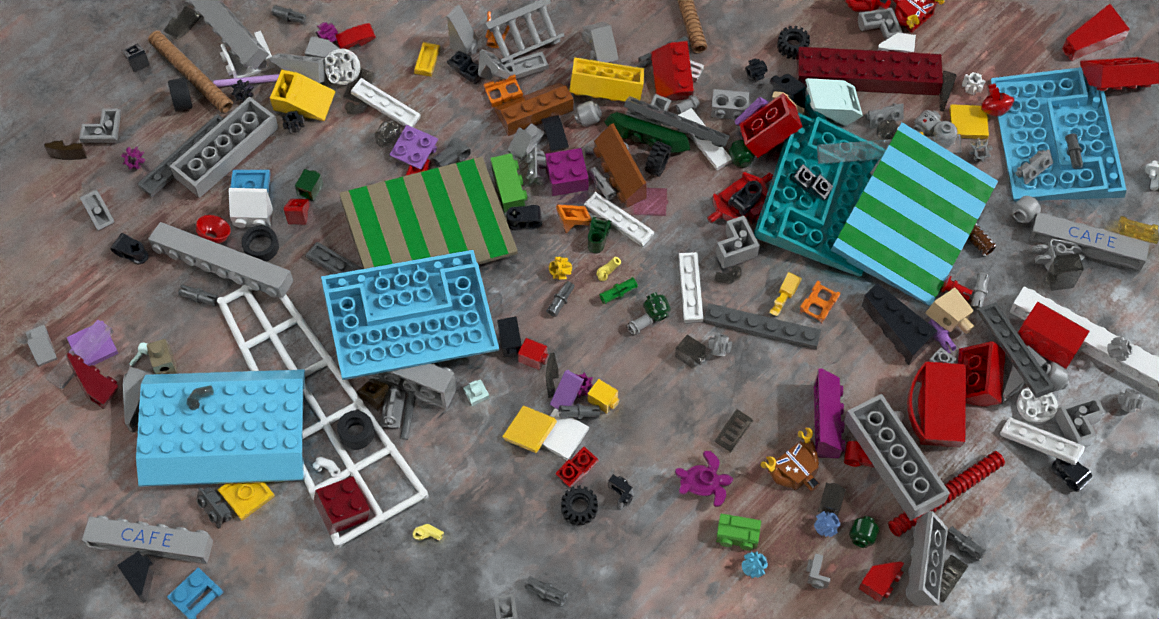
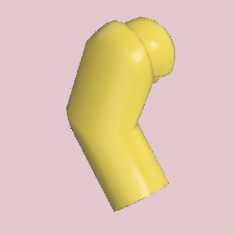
M425 524L415 528L412 535L416 540L432 537L440 541L443 538L444 532L430 524Z

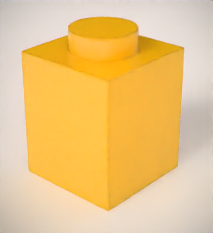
M598 379L588 392V402L592 405H599L600 410L608 413L619 402L618 390Z

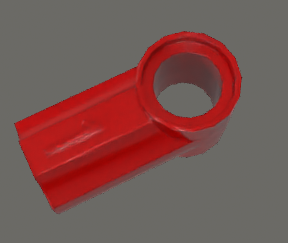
M857 441L847 442L844 463L852 467H859L861 465L874 467Z

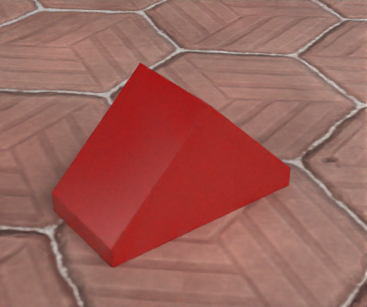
M291 198L284 206V213L288 224L307 225L309 199Z

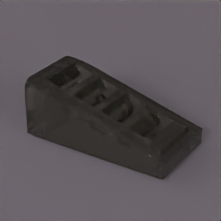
M943 71L942 73L943 84L939 98V111L942 112L945 110L957 77L955 73Z
M736 409L714 442L731 453L753 424V419ZM738 418L739 420L744 422V427L735 420ZM732 424L741 429V431L737 432L731 428ZM729 430L730 432H732V433H733L734 435H736L737 437L734 439L733 437H731L730 435H728L726 432ZM724 436L725 438L730 440L732 444L729 445L721 439Z
M953 555L948 557L943 566L942 579L951 584L948 586L941 582V588L946 591L945 594L940 591L939 600L943 603L968 568V565ZM946 570L948 573H950L951 575H953V576L956 577V578H955V579L951 578L949 575H947L946 573H944V571Z

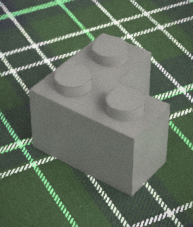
M602 21L583 27L582 38L586 44L591 46V60L606 63L618 60L610 24Z
M745 216L727 221L725 233L728 239L717 242L716 256L723 269L758 257L760 246Z
M1097 395L1060 407L1054 417L1066 439L1087 447L1097 437L1091 425L1098 423L1106 412Z

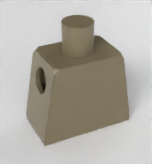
M166 339L146 345L155 374H178L172 349ZM166 366L169 367V369L167 371H163L162 367Z

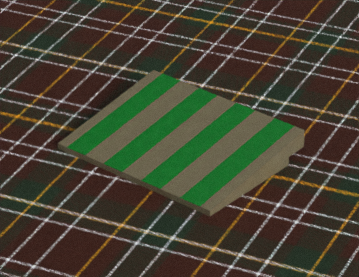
M483 157L339 193L346 221L363 269L474 250L478 265L518 254Z

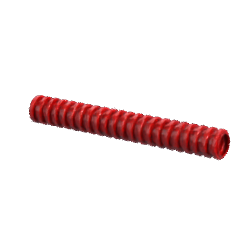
M993 451L978 461L977 464H973L972 467L964 470L962 474H958L957 477L948 481V484H944L950 492L946 502L930 511L936 513L937 510L946 506L947 503L961 496V493L970 490L976 483H980L981 480L995 473L1000 467H1004L1005 460L999 452ZM904 511L903 514H899L898 517L888 522L889 529L895 536L900 537L902 533L904 534L907 530L915 527L917 519L924 514L910 520Z

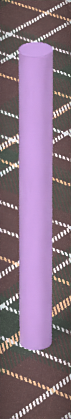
M279 74L214 80L213 82L217 87L232 86L237 84V81L240 79L243 82L249 80V84L277 82Z

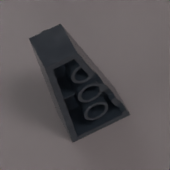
M878 283L864 296L862 307L875 324L881 327L883 334L887 338L889 337L898 353L904 356L905 362L910 365L933 342L938 330Z

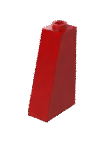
M1109 4L1068 36L1062 49L1064 54L1071 61L1124 41L1130 29L1113 6Z

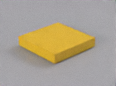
M950 104V122L957 128L956 138L988 139L987 114L981 110V106Z
M523 405L502 437L507 442L537 453L557 421L551 416Z
M265 482L226 483L217 489L241 521L275 497Z

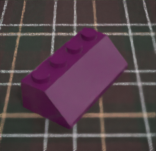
M818 368L814 382L815 447L818 458L839 459L841 452L845 451V440H842L841 434L844 433L845 423L841 421V415L844 414V403H840V397H843V385H840L839 377L823 368Z

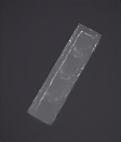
M97 320L72 347L69 353L79 355L86 364L113 334V329ZM66 355L45 377L47 381L61 390L75 376L67 362Z

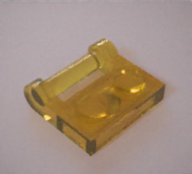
M1120 216L1117 225L1120 235L1154 244L1158 243V225H1148L1129 220L1125 216Z

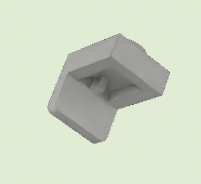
M815 553L813 560L809 559L806 571L810 572L807 583L817 589L828 588L830 578L819 575L823 555Z

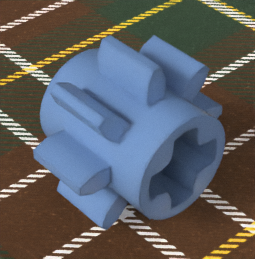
M823 511L816 515L818 520L814 523V527L819 535L832 537L838 533L837 528H839L840 522L834 513L829 514V512L825 513Z

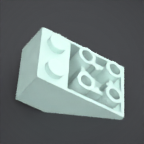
M809 78L805 80L807 84L806 89L811 99L810 104L814 111L844 126L863 116L855 86L844 80Z

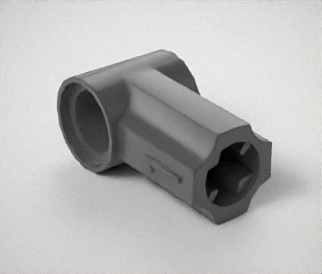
M454 138L445 150L433 158V162L437 168L454 164L457 161L462 162L470 156L471 149L460 138Z

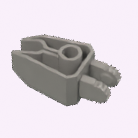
M1052 238L1046 245H1035L1031 248L1033 253L1041 254L1034 258L1035 263L1044 264L1045 268L1049 271L1071 268L1084 259V256L1078 254L1082 248L1073 242Z

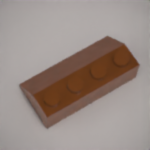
M558 82L494 107V110L507 135L510 136L516 134L519 127L525 130L530 124L534 126L541 124V119L556 115L562 116L574 111V101L567 86Z
M613 123L594 140L595 148H593V152L596 158L601 159V167L604 173L608 172L611 186L613 188L616 187L619 201L621 203L624 202L628 208L647 199V183Z

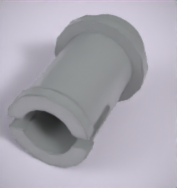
M690 95L688 99L675 106L678 113L681 114L691 108L696 109L700 103L695 95Z
M645 313L635 321L631 320L627 328L632 335L639 334L640 330L651 325L653 321Z

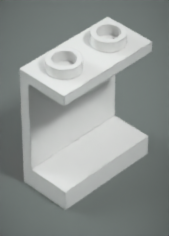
M261 31L255 32L254 35L269 55L256 70L250 66L246 68L240 63V57H236L231 51L227 52L225 45L221 44L223 52H220L223 63L227 62L228 64L225 67L229 76L233 75V78L249 77L275 67L274 63L270 61L272 55Z

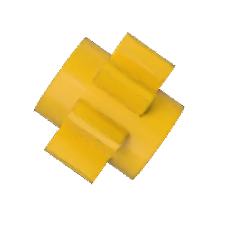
M555 257V261L550 262L549 272L553 275V279L566 280V275H571L572 264L568 261V258Z

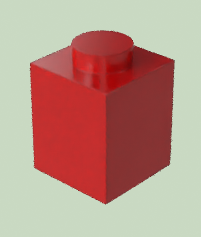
M525 338L518 352V362L540 371L542 365H546L549 359L547 346Z

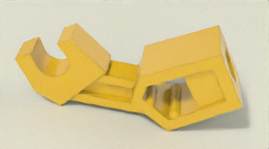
M788 272L779 290L781 295L775 300V305L769 313L775 316L780 314L788 297L792 298L802 280L801 277Z

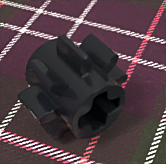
M756 58L749 60V65L745 68L747 76L757 81L764 79V74L767 73L766 63Z
M240 79L237 81V84L231 86L234 89L231 95L235 96L236 101L243 99L244 102L247 98L254 96L251 93L254 87L249 84V80L243 82Z
M288 111L286 116L282 117L284 130L288 129L290 134L299 133L301 127H305L303 115H298L297 111Z

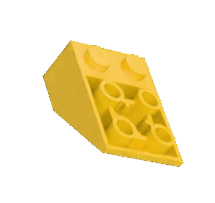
M281 70L270 96L273 111L283 113L297 111L298 115H303V117L325 121L336 92L300 73Z

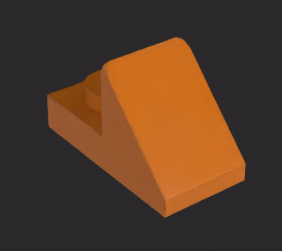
M556 206L559 220L566 233L574 225H589L592 219L585 206Z

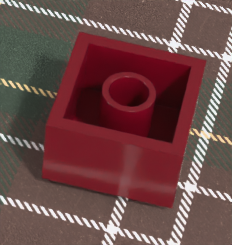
M353 476L315 490L314 503L330 535L368 521L370 508Z

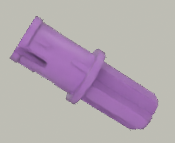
M930 319L928 323L938 330L935 340L939 341L942 348L948 353H951L948 345L952 351H955L957 347L949 337V331L945 330L933 319Z

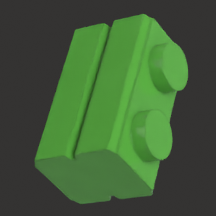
M720 514L716 542H719L724 547L740 546L741 549L746 551L757 549L761 520Z

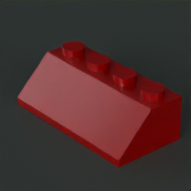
M1142 57L1080 61V66L1089 85L1097 87V90L1106 91L1110 87L1111 89L1120 90L1124 86L1126 88H1137L1138 85L1141 87H1152V84H1159L1158 61Z

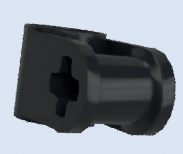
M754 180L749 181L731 196L728 205L737 209L741 216L746 215L761 199V184Z
M538 205L511 207L507 210V224L511 230L538 229L543 225L541 208Z
M121 233L110 247L114 254L135 264H143L149 258V254L144 249L143 244L124 233Z
M1056 458L1051 466L1052 472L1075 492H1079L1093 478L1092 473L1078 461L1076 465Z

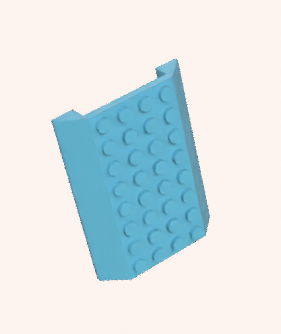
M305 369L145 375L140 389L136 450L139 487L304 480L302 445Z

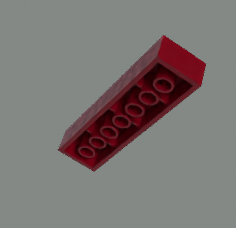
M799 47L796 79L803 83L806 88L805 80L807 78L844 80L855 86V90L860 92L939 96L943 84L942 54Z

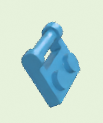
M198 567L167 598L188 619H197L196 616L217 596L220 597L224 592ZM210 588L211 591L189 610L188 607Z

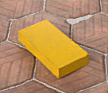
M422 43L414 74L432 77L440 45Z

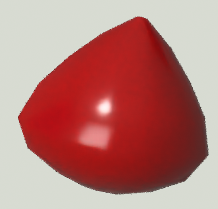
M995 83L988 85L989 95L982 102L981 110L995 117L1006 114L1013 106L1015 99L1008 94L999 93V88L996 87Z

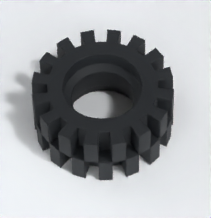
M789 26L788 29L785 27L783 31L781 30L777 48L779 53L782 52L781 55L783 57L787 55L786 58L788 59L790 56H792V59H796L799 47H809L810 35H807L808 32L806 30L803 32L802 27L797 29L798 26L794 28ZM788 40H796V41H798L800 44H799V45H791V44H789L787 41H788Z
M656 141L647 158L645 172L660 177L666 168L672 147Z
M577 485V489L573 486L570 488L571 491L567 490L565 495L562 496L561 511L564 514V518H568L569 523L575 522V525H578V523L585 525L586 521L590 523L592 518L596 517L598 511L597 496L593 494V490L590 489L588 491L586 486H584V489L581 488V485ZM583 499L588 506L583 512H577L572 508L573 501Z

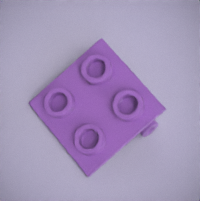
M406 125L389 155L418 169H422L430 153L436 152L437 146L435 144L438 138Z

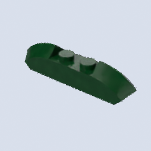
M620 112L610 114L604 121L607 127L614 123L620 136L624 139L641 142L650 147L656 141L671 146V152L691 150L685 133Z

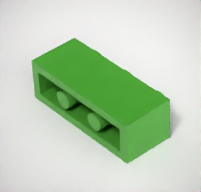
M512 153L490 158L503 212L506 213L511 207L525 206V201L528 200L526 190H522L521 187L523 179L522 175L517 173L519 170L517 159H513Z

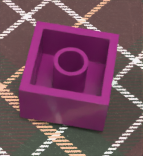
M581 148L545 154L552 196L589 190V178Z

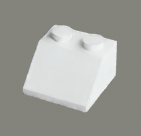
M229 188V210L233 226L238 228L260 225L271 226L273 207L267 189Z

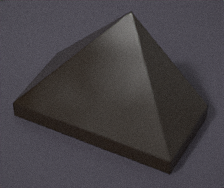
M370 379L357 393L378 412L389 386Z

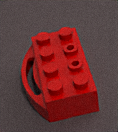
M925 362L912 380L908 392L907 409L911 426L920 440V445L960 448L965 443L966 364ZM916 382L921 383L917 399L920 425L916 422L912 407V395Z

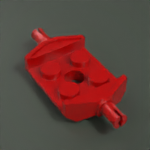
M743 172L739 180L718 195L713 194L712 201L716 211L707 217L708 221L713 223L718 218L729 221L741 217L737 209L728 205V201L733 194L738 192L749 181H757L762 186L761 199L751 209L763 204L768 192L766 183L772 180L773 174L769 172L764 177L759 178Z

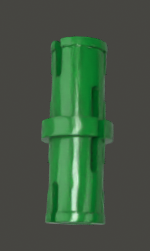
M631 277L621 284L616 283L613 285V288L600 293L599 297L605 305L618 297H624V294L638 288V284Z

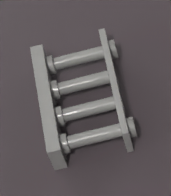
M538 0L482 24L484 31L490 29V32L494 34L503 58L499 59L501 63L507 64L513 61L514 57L547 43H551V45L561 41V37L565 36L564 33L556 35L547 13V5L551 3V0ZM536 9L540 12L550 38L543 41L540 40L531 18V11ZM519 16L522 19L524 18L534 45L525 48L515 24V18ZM503 23L509 26L519 50L510 55L499 30V25Z

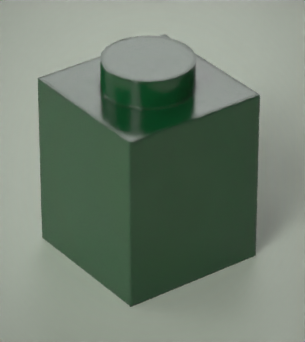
M304 169L295 184L297 196L314 201L323 186L321 174L315 170Z

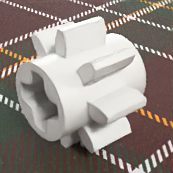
M972 72L970 75H965L961 86L965 87L966 93L974 95L977 92H982L985 80H982L981 74Z

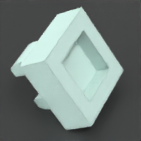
M481 379L475 380L463 387V391L472 406L490 398Z

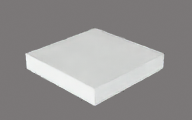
M554 409L550 416L555 418L557 423L547 436L542 447L568 460L581 443L589 427L572 417L560 418L559 413L561 412Z

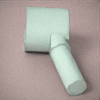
M147 343L139 344L138 352L129 365L133 367L143 354L149 356Z

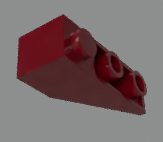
M68 352L66 355L67 362L85 396L104 409L118 391L117 382L110 376L105 377L100 374L101 371L95 366L85 364L79 355H72Z

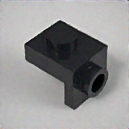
M613 474L610 477L608 488L621 496L617 507L622 509L624 505L628 506L634 497L632 495L633 487L621 476L617 477Z

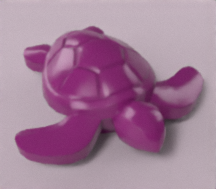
M711 451L703 452L708 467L697 465L687 471L682 468L675 469L676 476L681 478L679 494L684 495L688 491L699 496L714 494L713 505L715 507H719L724 503L726 490L721 486L730 485L733 482V478L727 474L718 475L716 473L720 462Z

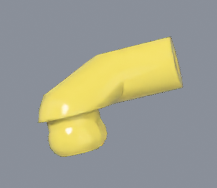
M614 257L607 264L600 267L596 273L600 281L607 280L608 275L621 264V260L618 257Z

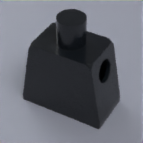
M785 74L781 77L775 75L770 79L773 93L774 91L783 92L789 95L788 97L797 106L805 108L806 86L790 74Z

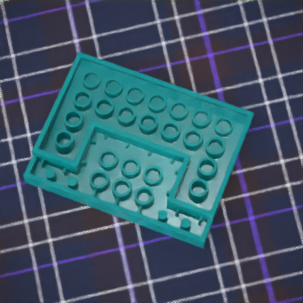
M798 112L802 128L785 139L753 234L756 239L860 277L863 270L846 262V258L831 251L872 177L870 172L879 159H882L886 149L819 117L813 120ZM804 164L815 176L821 174L833 186L825 200L809 194L791 180V177L800 165Z

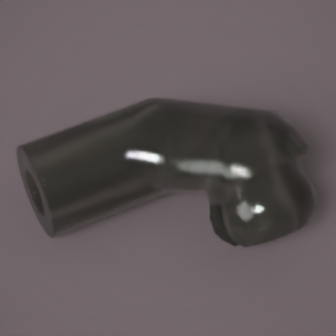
M734 266L728 274L716 272L714 281L732 284L741 278L742 269L739 266Z
M209 385L194 389L186 401L189 409H198L200 406L199 400L202 397L214 394L213 387Z

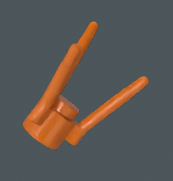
M490 11L487 13V22L491 20ZM507 25V27H506L504 33L502 34V37H503V40H504V41H505V37H506L507 33H508L509 30H510V28H509L508 25ZM488 29L485 36L487 38L486 45L498 49L499 46L494 34Z

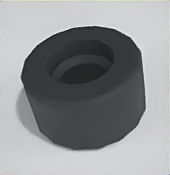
M186 78L169 80L168 85L174 110L177 112L192 109Z
M359 410L349 411L339 419L337 433L344 446L352 450H360L372 442L374 426L371 418L365 412ZM354 425L363 426V431L358 435H350L348 433V430Z

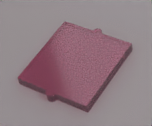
M647 188V199L634 204V215L666 216V205L668 204L667 189Z

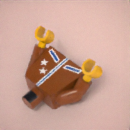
M805 427L807 431L806 436H804L802 431L798 432L799 438L804 439V442H798L777 460L771 456L766 457L769 465L766 462H761V467L769 469L768 473L778 485L793 488L794 490L805 485L812 492L820 485L814 478L819 468V460L816 447L811 439L813 431Z

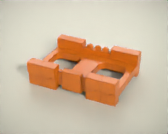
M515 74L509 76L508 79L496 81V83L491 81L484 84V89L492 108L501 105L502 102L505 103L511 101V99L514 100L523 96ZM515 84L518 91L511 94L508 93L506 87ZM499 90L501 97L492 99L489 93Z
M817 281L808 299L806 298L800 306V312H804L819 320L820 323H823L841 293H836L821 285L820 281ZM821 290H825L832 295L828 301L818 297ZM812 304L822 308L819 315H815L808 310Z

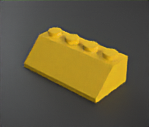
M574 57L570 93L588 95L593 98H607L611 101H626L629 96L641 100L644 85V68Z

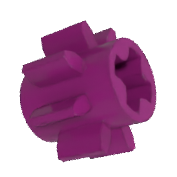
M323 22L317 26L319 29L316 31L318 38L329 40L331 43L337 40L335 35L338 32L332 23L327 24V22Z
M137 146L135 149L127 147V153L121 155V157L125 158L122 164L129 166L130 170L135 166L139 169L141 167L140 163H144L146 160L142 158L144 151L140 152Z
M585 372L581 375L576 374L584 379L577 394L578 398L585 395L588 397V392L593 387V384H591L593 378H588Z

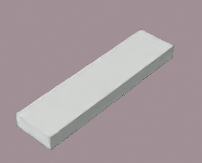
M362 78L351 90L352 95L404 127L406 125L414 127L421 118V114Z
M692 108L679 114L681 117L705 126ZM687 133L716 170L732 163L731 157L723 147L715 146L712 144V141L707 139L700 140L694 134Z
M596 192L584 204L588 211L604 221L612 220V227L642 247L654 235L652 229Z
M697 252L679 253L684 323L703 322Z
M1011 417L1008 418L1000 431L1002 437L1073 465H1076L1084 451L1083 445Z

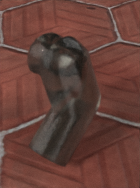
M363 101L357 105H354L353 102H348L345 105V109L350 115L362 114L369 105Z

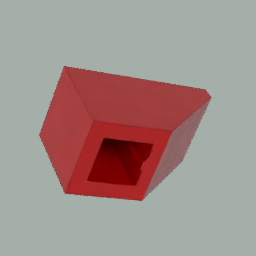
M898 561L872 566L858 589L879 603L883 597L888 599L894 589L891 587L894 581L898 582L904 574V571L901 570L904 563Z

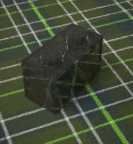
M1079 253L1055 257L1050 269L1046 273V282L1050 284L1051 291L1075 287L1084 270Z

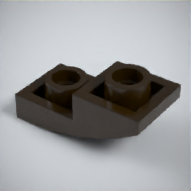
M63 140L44 144L50 157L62 160L87 159L82 143H72L65 146Z

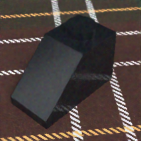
M517 316L497 320L503 358L517 357L522 346Z
M137 551L117 566L140 600L145 603L148 599L154 575L153 570L150 568L153 563L147 554L142 556Z

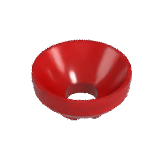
M204 215L197 220L196 233L199 237L215 243H222L230 235V226L221 217ZM206 234H213L216 238L209 237Z

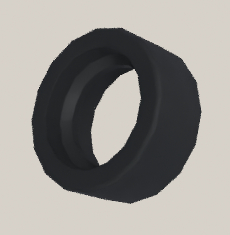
M262 225L254 226L243 234L241 242L245 254L266 262L273 259L277 254L279 242L271 228ZM258 237H268L271 240V245L263 251L256 252L249 248L250 243Z

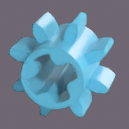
M757 551L744 555L745 561H742L741 566L747 576L751 575V578H758L765 575L764 569L767 568L768 564L764 555L758 554Z

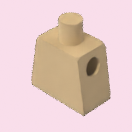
M956 288L935 300L925 312L931 319L949 332L959 327L967 334L974 328V325L968 320L973 313V309Z

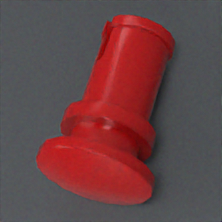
M948 276L941 292L944 293L945 290L950 291L956 288L963 298L968 301L970 297L963 292L971 295L973 290L958 284L957 280L952 281V276Z

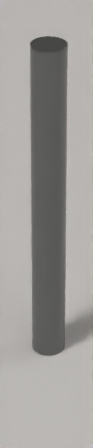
M410 391L408 394L400 439L408 440L416 399L414 391Z

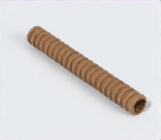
M677 0L692 51L694 53L704 52L707 49V43L694 1Z
M154 31L150 34L148 38L149 43L182 73L202 95L216 106L221 113H226L232 108L233 101L212 83L160 31Z

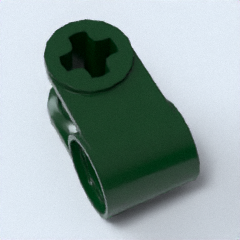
M594 216L592 217L588 233V250L590 252L598 254L603 251L612 220L604 221L596 219Z

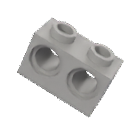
M714 89L711 117L736 120L748 108L749 92Z

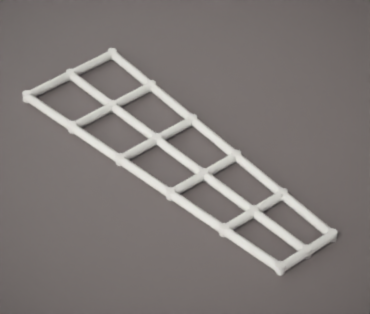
M243 285L240 289L224 297H219L217 302L250 371H259L249 349L269 338L288 370H298L277 336L278 333L298 323L322 357V360L305 368V377L328 366L354 402L326 417L306 383L305 389H303L304 397L319 422L303 430V439L323 428L346 466V469L341 471L337 477H330L315 486L304 464L303 481L313 502L316 489L341 481L351 475L354 477L361 493L376 516L342 536H339L338 532L330 535L335 547L340 548L346 542L376 525L384 523L387 519L422 499H427L428 491L421 484L348 380H342L340 369L288 296L285 294L283 299L280 298V300L293 317L272 327L251 292L253 289L250 286ZM245 295L265 329L264 333L246 342L227 303ZM359 409L371 418L374 431L385 447L354 464L330 424L339 420L345 413ZM391 454L418 493L382 512L358 471Z

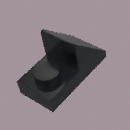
M138 43L122 50L133 72H137L150 65L144 49Z

